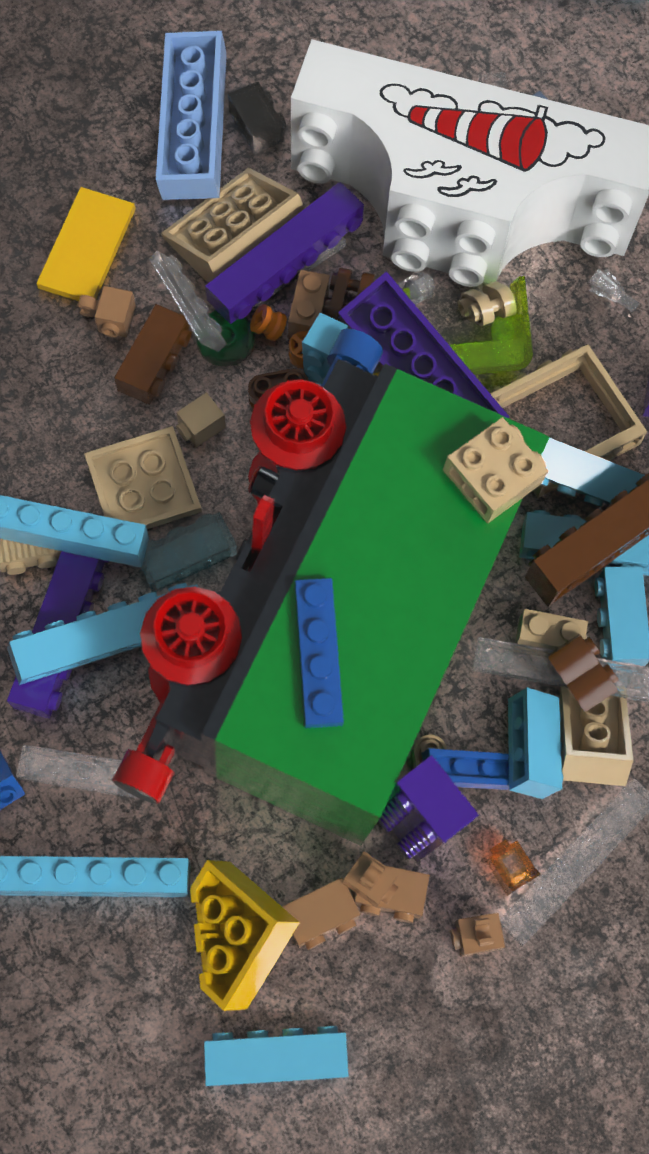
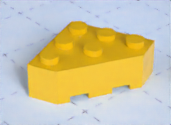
M207 860L190 888L191 903L196 904L197 924H194L196 952H201L203 973L199 974L200 989L223 1011L248 1009L300 922L229 861Z

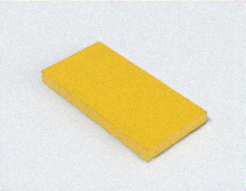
M80 187L36 283L38 289L79 301L81 295H88L96 299L136 210L135 203Z

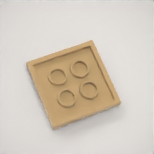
M173 426L84 453L105 517L144 524L149 529L202 512Z

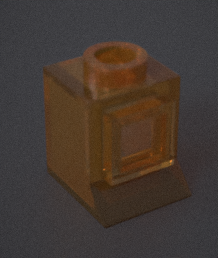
M506 839L490 849L492 856L486 860V863L507 896L541 875L533 866L518 840L509 844Z

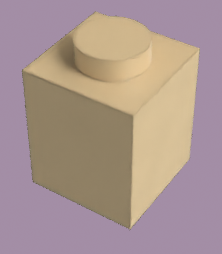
M207 392L176 412L178 419L176 428L185 441L190 439L195 447H198L226 428L224 413Z

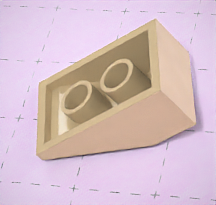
M561 681L559 707L561 713L560 735L563 781L626 786L634 759L625 686H616L619 691L587 712H584L564 681Z

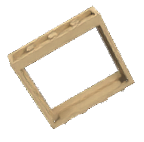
M588 344L574 351L569 349L563 354L562 358L554 362L548 360L542 363L536 371L528 375L522 373L515 377L510 384L503 388L500 386L494 387L493 392L490 393L498 404L504 408L580 369L622 431L585 452L610 461L640 445L647 434V430ZM549 482L548 486L539 485L533 492L539 498L558 488V485Z

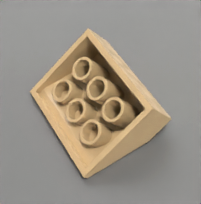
M247 168L220 188V198L204 200L164 230L161 235L204 280L210 282L305 208L299 193L251 168Z

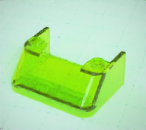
M519 276L509 284L516 301L517 312L515 315L506 318L498 316L492 322V340L449 345L474 375L518 371L530 364L533 351L525 276ZM403 288L402 290L410 298V289Z

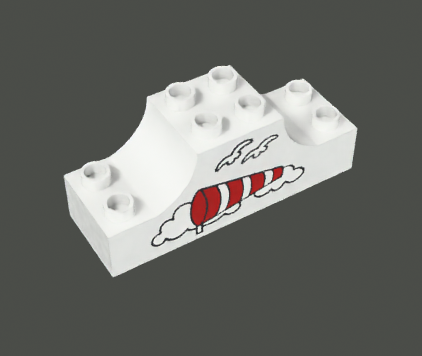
M311 39L291 96V169L298 171L303 178L313 183L324 184L334 180L349 184L358 190L372 204L382 222L384 229L382 256L391 258L393 263L399 268L418 272L427 267L449 273L450 278L460 285L476 287L483 282L488 284L497 281L501 271L514 257L525 250L544 243L567 241L579 244L583 251L592 256L608 257L613 254L624 256L649 196V125Z

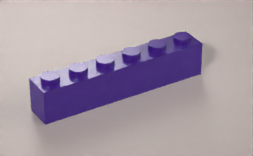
M341 182L337 183L206 284L207 301L229 324H232L237 319H243L250 313L253 306L260 301L269 299L274 290L281 284H287L292 281L300 269L304 266L312 265L327 248H334L341 240V237L349 231L354 232L363 222L364 204Z
M61 551L32 633L36 634L45 631L46 625L63 620L65 624L75 622L78 615L93 611L94 603L91 601L94 592L100 591L104 580L102 570L105 562L109 563L110 561ZM72 669L19 685L17 677H15L7 702L13 709L50 719L52 711H57L60 706L62 692L59 691L63 680L67 681L69 679Z

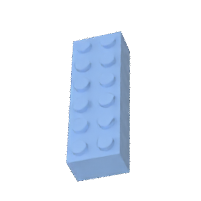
M222 31L165 33L156 183L162 200L220 198L227 56Z

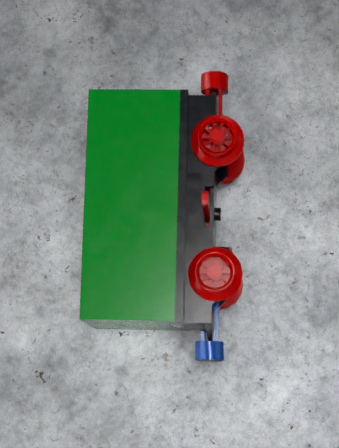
M355 329L341 330L327 357L330 369L321 386L302 379L281 382L266 390L254 405L250 427L252 440L259 449V452L253 458L249 470L248 492L252 494L258 506L253 516L252 532L248 540L244 539L236 556L237 562L233 565L221 591L214 592L195 586L174 589L158 598L146 612L140 631L142 651L150 664L148 669L150 687L160 704L136 751L131 749L126 751L112 779L114 784L144 801L159 804L175 773L168 766L174 753L203 766L206 774L361 846L383 813L522 501L520 499L487 523L443 471L447 457L502 417L509 425L516 426L521 432L526 445L532 452L536 451L541 456L550 436L388 364H384L379 376L373 375L383 354L381 345L364 332ZM332 578L344 723L343 726L305 728L295 580Z

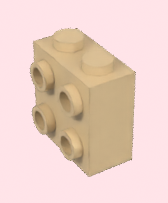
M503 417L449 455L443 471L487 523L541 485L549 472L542 456L536 451L532 452L524 442L519 429L514 425H509Z

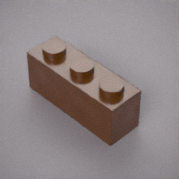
M155 304L114 377L117 391L148 405L151 404L155 396H160L168 371L173 372L178 363V353L182 347H187L190 342L192 331L190 330L188 317Z

